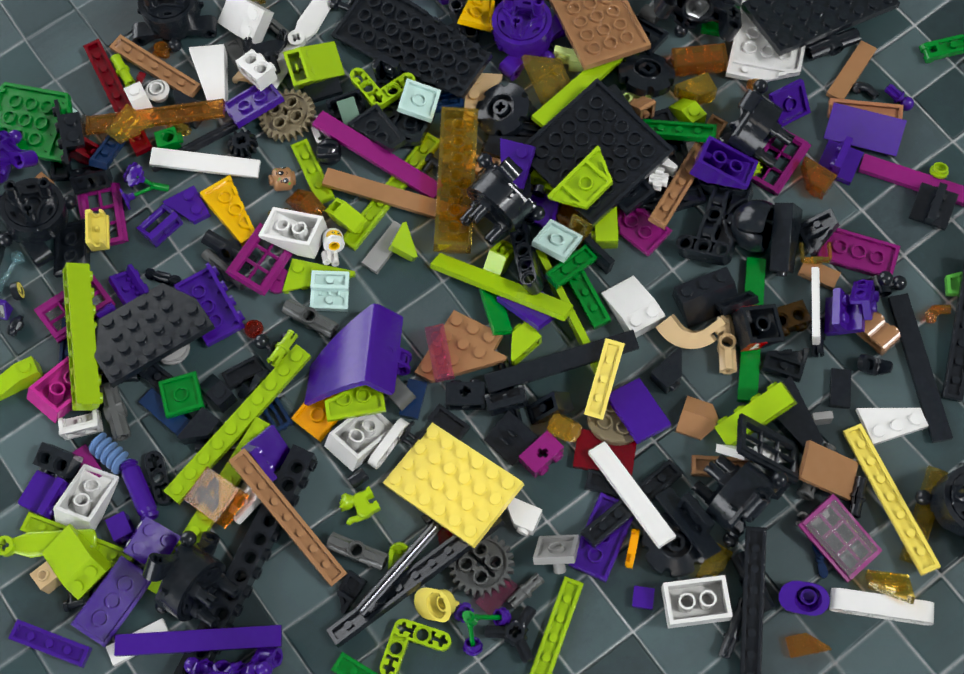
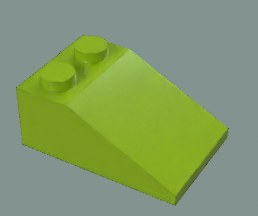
M71 524L42 552V555L62 585L77 600L89 592L113 567Z

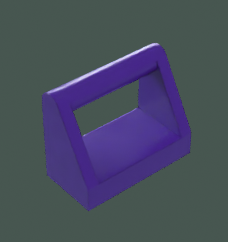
M162 204L136 229L157 248L183 222L175 211ZM164 212L169 215L150 233L145 230Z

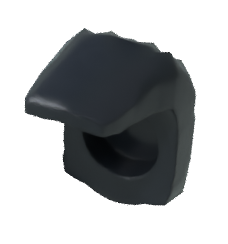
M861 354L857 361L858 370L870 375L888 374L893 369L891 361L867 354Z

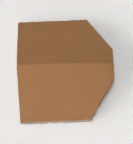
M687 396L675 432L701 441L715 429L714 427L717 424L718 415L713 404Z

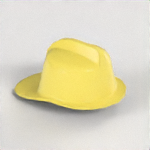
M420 588L414 595V604L417 612L428 620L447 622L455 612L456 606L459 605V601L455 600L454 595L446 589Z

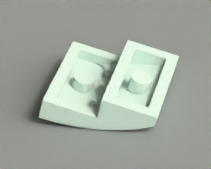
M312 270L310 307L316 311L348 312L350 273L348 271Z

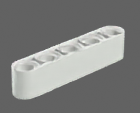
M831 588L830 611L919 625L934 624L933 602L844 588Z

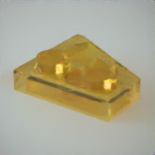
M126 104L105 132L122 144L129 140L130 137L141 134L140 131L148 127H154L155 124Z

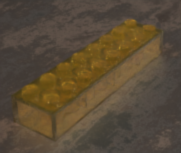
M442 107L433 252L471 254L473 222H471L469 227H466L459 218L470 208L469 205L472 203L467 195V188L475 181L478 109Z

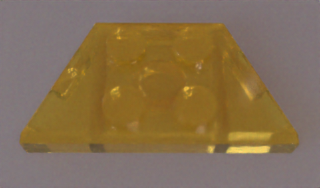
M523 55L521 57L542 106L571 82L561 59Z

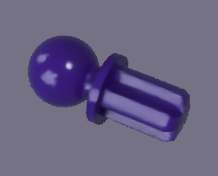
M889 84L884 89L894 99V103L899 102L900 105H903L904 111H909L913 108L914 100L909 96L904 97V91H899L892 84Z

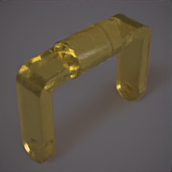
M803 242L799 243L800 260L802 263L823 264L831 261V242H827L828 257H804Z

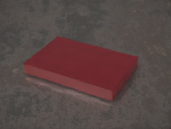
M578 429L573 468L591 469L601 472L589 456L588 451L603 442L597 439L590 430ZM633 441L621 446L607 444L632 476L636 442Z

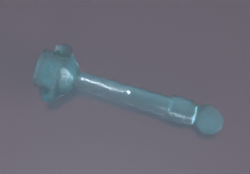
M19 251L10 253L13 262L0 281V293H2L3 287L16 265L26 262L24 259L26 256Z

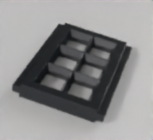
M739 414L736 449L738 454L773 473L782 471L788 476V481L793 484L798 483V444L745 414ZM748 428L757 433V439L748 435L746 429ZM763 437L772 441L774 448L763 443ZM746 440L757 445V451L746 446ZM779 446L790 451V457L780 452ZM763 449L773 454L774 460L762 455ZM779 458L790 463V469L779 464Z

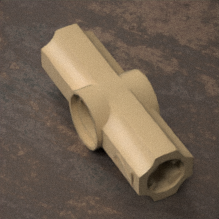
M726 315L724 316L728 321L724 324L726 328L717 334V352L719 357V373L731 375L737 372L736 337L732 317ZM726 342L729 343L731 346L726 347L722 343Z

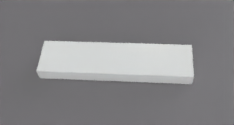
M812 267V345H819L820 272L818 267Z

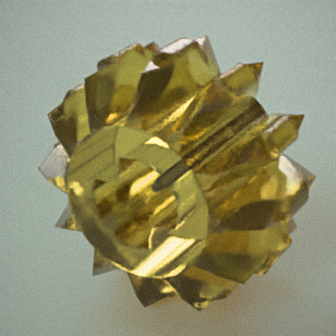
M560 413L553 414L547 427L551 434L570 443L576 442L582 430L579 422Z

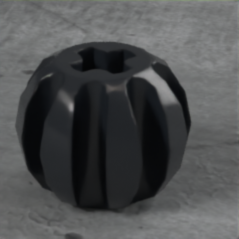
M327 138L319 142L317 145V157L320 163L332 166L340 161L342 155L341 146L336 140Z

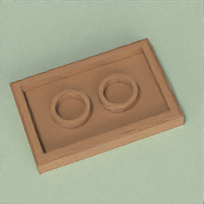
M809 440L805 444L799 469V480L848 501L851 500L850 494L853 491L859 463Z

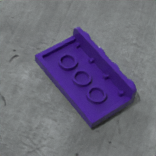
M207 262L205 269L176 283L174 286L177 290L196 298L213 323L215 329L202 336L206 345L210 347L245 328L242 322L245 318L240 310H235L234 306L237 304L232 295L227 296L225 291L228 288L223 280H218L217 276L220 274L215 265L211 267L209 262Z

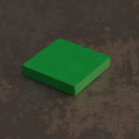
M196 371L158 382L167 419L200 410L202 407L205 408Z

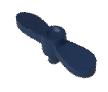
M812 543V548L816 555L815 562L818 564V574L821 578L825 579L828 576V570L824 563L825 557Z

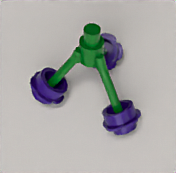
M463 602L456 606L454 612L456 620L467 623L469 638L464 641L463 651L470 656H477L483 650L482 642L479 638L474 637L473 626L477 625L478 620H493L496 626H505V623H510L511 614L505 607L496 609L493 615H480L474 613L471 604Z

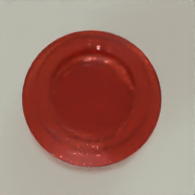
M250 320L246 323L244 331L248 337L255 338L258 334L263 333L264 327L260 321Z

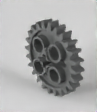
M489 535L475 548H472L448 566L450 570H453L449 574L451 577H455L452 580L454 585L459 584V591L465 588V595L472 592L473 598H476L478 593H480L482 599H484L485 593L492 597V591L494 590L499 594L500 590L498 587L506 588L504 581L511 582V577L508 574H514V570L511 568L515 566V562L511 560L514 556L513 553H508L511 550L510 546H505L504 540L498 542L499 538L497 535L493 539ZM481 548H485V549H486V552H485V553H483V554H477V551H478L479 549H481ZM470 553L473 554V555L475 556V558H476L482 565L485 564L487 570H489L491 573L495 574V576L492 577V576L487 572V570H485V568H484L483 566H481V565L478 566L477 561H476L475 559H473L472 557L468 556V555H469ZM495 561L501 562L498 567H492L491 565ZM472 563L469 569H463L464 564ZM480 576L487 577L484 582L477 581Z

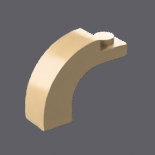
M672 314L656 326V329L667 341L675 346L685 349H698L715 342L717 338L713 333L715 332L717 335L726 328L724 324L728 321L723 315L707 328L695 331L684 327L677 317Z

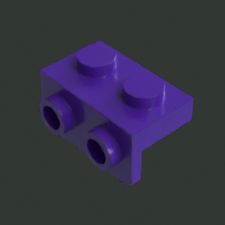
M132 264L127 265L126 271L109 276L108 281L123 305L149 292L147 284L143 283L138 270L134 269Z
M861 279L853 283L849 301L850 304H862L864 320H872L874 312H877L879 292L875 291L874 280Z

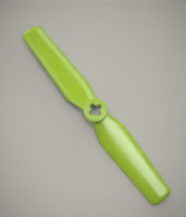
M77 529L96 548L97 535L95 530ZM63 530L27 532L14 538L6 535L0 536V556L9 557L17 554L29 558L43 556L42 552ZM6 543L9 544V547L2 549V547L6 545Z

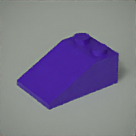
M709 135L700 148L689 174L706 183L746 190L759 161Z

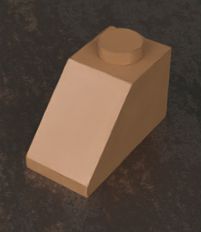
M641 96L629 102L641 119L649 116L650 118L654 117L656 107L654 99Z

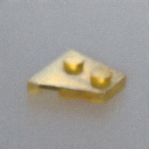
M866 570L865 578L869 589L909 604H914L915 595L909 575Z

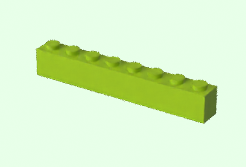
M66 262L62 274L72 411H92L98 409L103 402V393L100 392L99 388L102 382L101 375L98 374L100 365L94 357L96 352L95 328L97 323L94 322L96 306L92 302L94 298V288H91L93 271H90V265L87 263Z

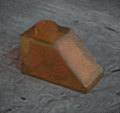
M805 156L800 167L805 188L813 197H818L822 200L833 186L838 175Z
M297 189L286 200V203L298 212L321 216L322 212L326 209L311 191Z

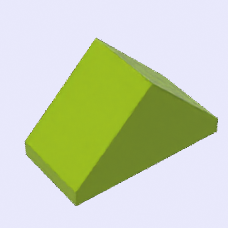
M403 222L388 250L413 262L417 259L418 255L407 222Z

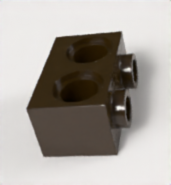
M803 299L777 307L780 322L783 323L784 337L788 336L791 332H802L808 328L812 319ZM797 315L802 320H796L793 316Z

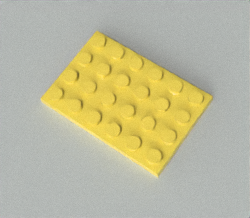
M431 423L422 439L417 440L384 480L383 484L468 545L475 548L519 493L524 483L439 426Z

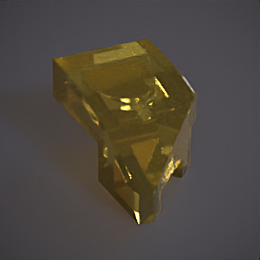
M718 544L721 547V551L704 561L696 578H702L706 575L718 576L720 571H723L733 552Z

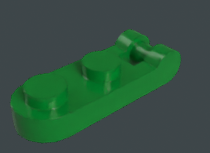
M956 35L921 44L919 50L924 54L923 59L925 63L928 64L934 60L963 54L964 35Z

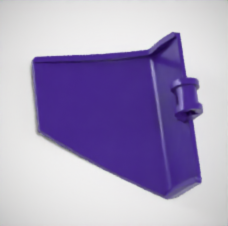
M371 304L351 320L327 344L311 364L304 404L309 406L334 394L363 385L392 395L395 392L396 376L408 375L411 370L409 362L412 360V354L400 347L403 317L380 304Z

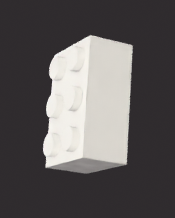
M725 575L665 582L661 586L668 629L730 621L733 617Z

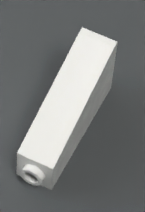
M224 44L189 47L190 55L210 108L221 110L223 108L221 104L228 101V53Z

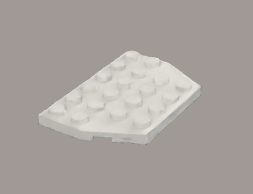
M740 7L742 27L733 39L725 77L751 82L764 79L766 82L800 75L806 46L779 56Z

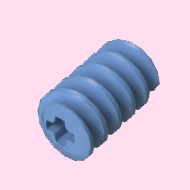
M105 432L96 436L88 447L89 452L95 455V458L100 460L103 465H106L114 474L122 472L119 470L120 464L128 460L127 457L129 455L127 451L123 452L121 446L117 447L118 443L112 442V438L107 437Z

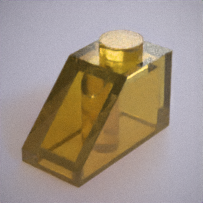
M708 72L675 84L674 88L675 97L694 100L699 105L712 102L716 98L717 88Z

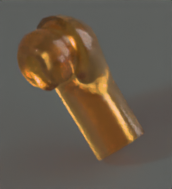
M932 305L925 312L926 322L935 323L937 321L936 317L939 314H950L951 305Z

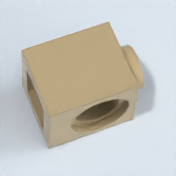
M47 561L30 573L39 589L47 594H50L62 584Z

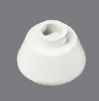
M153 80L146 86L145 93L150 100L162 103L168 98L169 85L164 80Z

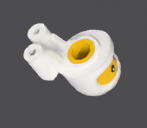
M329 228L322 236L325 249L321 253L324 265L331 263L333 267H337L339 265L338 252L344 248L345 242L343 234L339 229Z

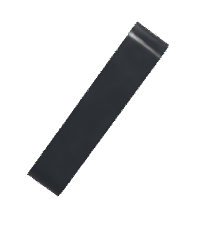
M524 221L515 232H509L520 281L529 294L537 295L543 290L544 284L535 248L531 246L533 241L531 231Z

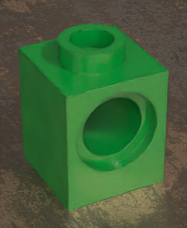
M175 126L154 132L157 148L176 150L182 147L181 143H184L181 132L178 133Z

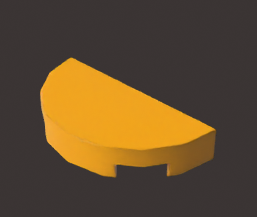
M633 528L631 530L625 561L626 568H633L640 529Z

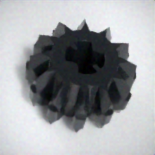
M241 128L239 133L234 131V136L229 135L230 141L227 142V146L231 155L239 158H245L246 156L251 158V153H256L258 142L256 136L251 131L247 130L244 132Z

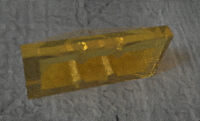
M573 214L568 228L583 235L582 241L576 248L580 249L582 247L584 239L589 236L594 227L587 220Z

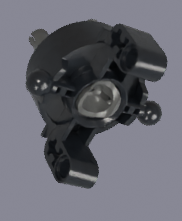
M654 0L656 16L661 19H667L671 14L674 22L678 24L674 29V33L679 38L687 35L688 28L695 29L697 24L713 21L718 23L719 36L724 41L730 42L742 27L741 12L734 6L735 1Z

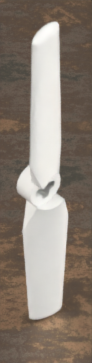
M312 0L298 19L295 30L288 34L289 44L279 53L277 59L281 72L276 75L278 79L272 83L276 89L289 72L283 52L305 46L306 42L317 33L331 9V0Z

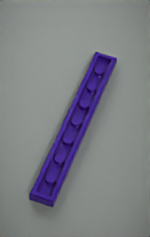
M282 625L115 635L114 656L282 647Z

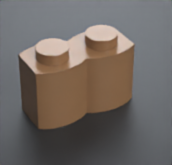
M874 312L872 320H865V332L856 333L882 356L901 337L898 328L886 323L884 316L879 312Z

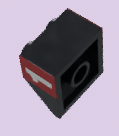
M776 304L742 306L731 314L740 352L758 350L785 341Z

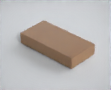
M806 257L798 272V276L812 282V267H818L820 286L833 291L841 272Z

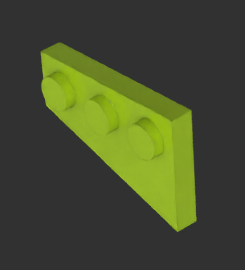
M367 385L355 387L348 391L345 390L324 401L328 422L386 412L384 394Z

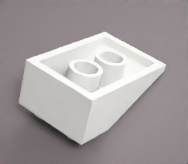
M226 0L217 23L244 40L246 37L248 40V36L251 37L253 44H257L263 41L274 13L251 0Z
M273 207L258 236L297 256L315 259L323 242V233L328 228L323 216Z
M634 275L601 293L624 332L634 330L636 338L654 329L665 319V314L656 300Z
M381 413L349 418L329 433L324 447L353 472L372 455L393 427V424Z
M83 464L53 508L55 522L65 526L71 524L76 530H95L103 518L120 477ZM90 472L102 475V477L99 478Z

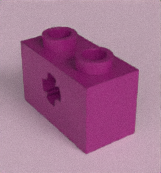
M547 430L519 455V462L534 478L538 475L543 476L549 470L548 466L552 462L557 463L564 456V446ZM546 453V458L543 456L539 458V454L544 455Z

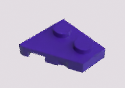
M194 185L163 201L166 206L174 210L181 217L187 218L194 225L211 217Z

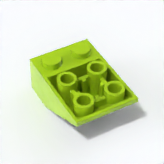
M335 41L298 47L283 52L294 90L302 89L304 86L334 77L345 76Z

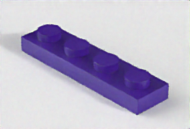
M17 619L8 637L10 640L84 668L93 649Z

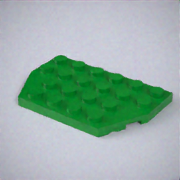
M4 82L0 86V131L5 130L8 133L11 130L20 131L22 140L16 146L21 150H33L36 152L38 159L62 163L61 155H64L63 149L60 150L58 139H61L60 133L57 134L55 123L58 120L53 115L52 107L55 106L54 100L58 99L62 114L73 113L71 96L65 92Z

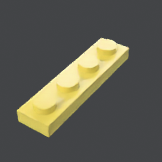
M605 339L584 415L603 420L625 343Z

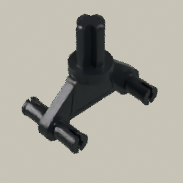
M280 29L277 39L253 44L251 37L248 36V40L246 37L243 43L244 54L251 49L257 54L261 53L268 63L271 62L275 66V73L278 75L281 72L277 62L278 55L282 48H285V44L288 41L286 30L282 29L281 31Z

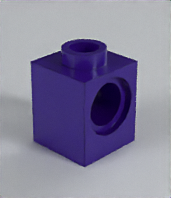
M122 511L105 520L113 541L118 545H126L135 531L129 515Z

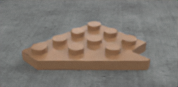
M453 310L415 370V375L430 383H435L508 361L507 356L495 351L503 339V335L493 336L490 327Z

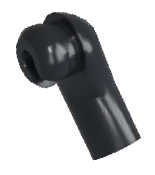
M858 81L852 87L856 94L864 91L873 100L880 95L869 83Z

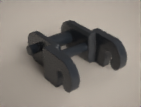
M414 421L409 423L405 428L406 433L403 437H400V443L405 442L410 446V449L427 432L424 430L420 437L410 433L411 426L415 424ZM408 435L415 439L413 443L406 439Z

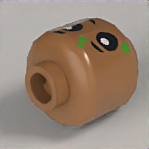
M289 167L274 168L272 175H268L269 185L273 186L275 191L292 190L293 185H296L295 172L291 171Z

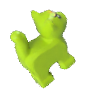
M370 486L366 487V490L354 495L347 493L341 495L339 501L341 511L344 512L355 507L357 513L356 516L347 519V525L369 519L374 513L381 510L377 500L373 503L368 502L370 499L375 498Z

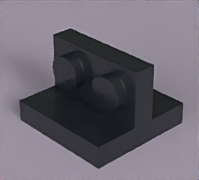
M922 182L908 218L945 231L959 194L947 191L948 184L940 182L935 187Z

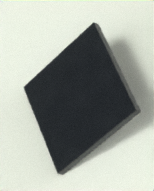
M508 410L484 441L513 466L519 459V455L538 436Z

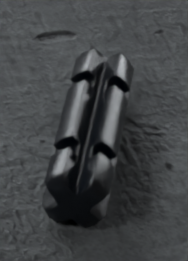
M147 268L145 272L147 279H155L157 282L174 286L181 281L180 276H171L170 273L159 270L155 271V269Z

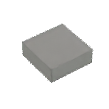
M832 411L815 412L811 415L816 425L830 424L834 418Z

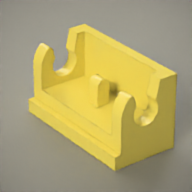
M91 209L85 210V243L91 251L110 249L109 215H106L102 209H99V213H93Z

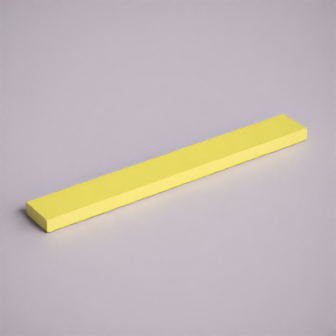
M860 423L844 430L842 434L868 478L919 574L923 576L941 567L862 424Z

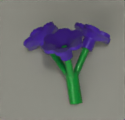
M136 162L127 167L123 175L124 182L128 183L130 187L143 182L150 185V187L129 194L124 193L121 188L119 189L128 210H131L130 201L136 199V196L153 189L165 192L169 190V185L151 182L143 176L142 166L137 165Z

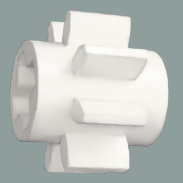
M658 167L649 176L648 183L653 185L654 190L661 191L662 187H667L669 173H664L665 168Z

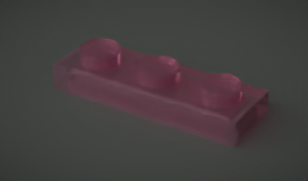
M444 324L425 327L435 382L454 379Z

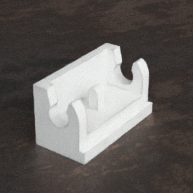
M95 409L89 414L68 419L58 418L59 435L64 440H70L103 432L101 411Z

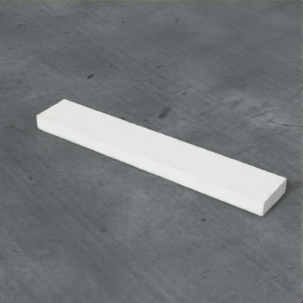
M152 147L149 165L258 179L261 161Z
M604 441L589 450V456L658 549L675 539L676 535L607 443Z

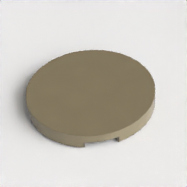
M609 402L603 420L587 416L590 431L600 441H605L607 444L615 446L626 445L634 441Z

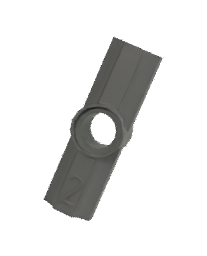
M292 298L286 300L283 305L282 313L304 324L307 329L315 330L330 339L335 336L339 324L321 315L314 308L307 307ZM309 316H314L311 321L306 320Z
M110 382L103 384L100 387V392L103 393V412L107 422L110 424L113 439L115 441L127 440L131 437V431L126 418L128 417V412L124 402L121 400L118 385L113 388Z
M332 532L329 536L326 548L330 551L380 571L385 568L389 556L387 553L364 545L361 541L352 540L335 532ZM355 548H362L360 555H352Z

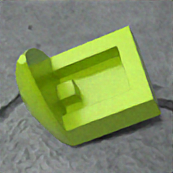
M399 541L390 546L388 570L407 550L408 546L405 543Z

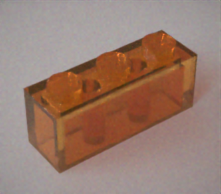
M725 43L672 48L670 60L675 70V76L684 77L692 74L721 73L727 70L728 56Z

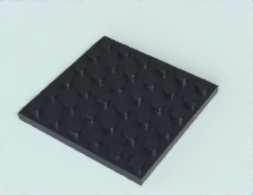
M598 78L525 143L536 147L531 168L553 189L597 145L600 147L613 184L587 210L572 206L592 227L675 153V149Z

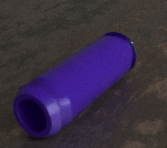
M128 459L120 464L119 470L122 471V478L137 514L141 517L140 520L144 516L155 520L159 515V511H157L156 503L140 466L137 465L138 461Z

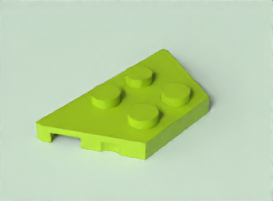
M597 145L547 195L549 200L587 210L613 184L600 147Z

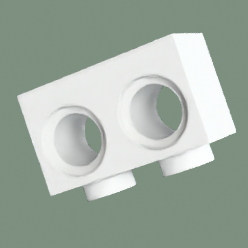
M253 49L235 61L240 73L260 91L278 79L275 73V66L271 62L268 63L261 53L257 54Z

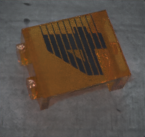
M206 467L183 500L218 525L226 528L233 521L238 510L245 504L249 495L209 467Z

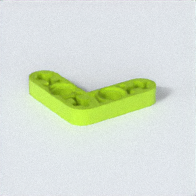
M354 68L350 72L351 82L356 89L360 90L361 95L371 106L378 104L381 109L386 108L401 98L405 86L404 81L407 78L415 81L414 75L407 72L379 88L362 68ZM356 75L361 76L362 83L358 77L355 78ZM366 86L373 87V90L370 92H365L363 89ZM392 88H396L398 90L396 94L388 93V91ZM376 95V98H377L379 101L381 100L382 102H380V103H379L378 101L376 102L374 96Z
M402 618L397 620L393 626L380 664V673H387L384 667L390 664L391 659H387L388 655L399 659L398 662L393 661L392 667L395 670L394 672L390 671L389 674L399 673L409 641L444 652L451 647L452 640L450 635L444 631ZM405 623L408 629L413 630V626H416L413 631V638L410 637L411 633L407 631L400 634L398 627L403 626ZM422 629L427 630L429 634L428 638L424 641H420L417 638L418 631ZM432 632L436 633L434 637L438 639L445 636V640L448 643L439 647V642L433 640V644H429L432 639ZM394 643L402 645V651L399 654H393L390 650Z

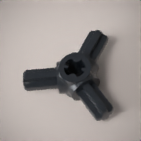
M527 605L517 620L513 619L511 623H505V626L487 625L485 627V637L504 639V642H509L511 647L516 648L523 663L530 662L534 659V656L526 642L528 640L526 634L529 631L527 626L535 616L536 610ZM514 629H518V633L521 632V634L517 635V638H513V634L510 635V632L512 633Z

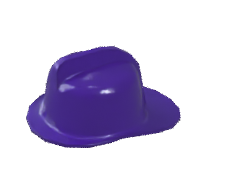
M790 581L785 583L779 591L781 606L793 613L817 616L824 613L830 604L828 592L822 586L812 582Z

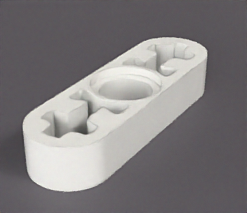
M402 418L396 421L368 460L369 465L375 469L382 465L400 441V437H403L406 433L405 428L409 425L407 421Z

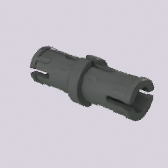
M537 572L534 573L528 581L518 586L519 589L506 599V602L515 610L526 598L532 597V593L545 581L541 576L539 577Z

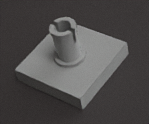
M579 534L539 536L533 556L534 565L553 564L555 574L565 573L567 570L565 564H572L576 561L580 543Z

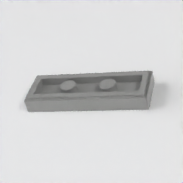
M396 221L392 222L361 262L364 267L375 274L379 273L394 253L388 250L401 224Z

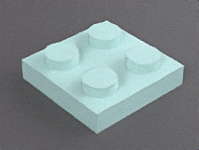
M407 78L397 112L431 123L441 90Z
M550 219L533 239L531 246L564 263L580 244L583 235Z

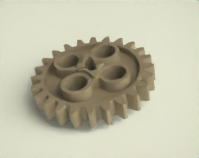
M294 88L290 92L287 89L284 90V93L278 91L285 101L258 117L263 132L269 138H273L274 141L279 139L281 143L285 139L288 142L291 141V138L297 140L298 135L304 137L302 132H309L307 127H312L311 121H315L314 115L317 114L311 97H308L306 93L302 94L301 90L295 92Z

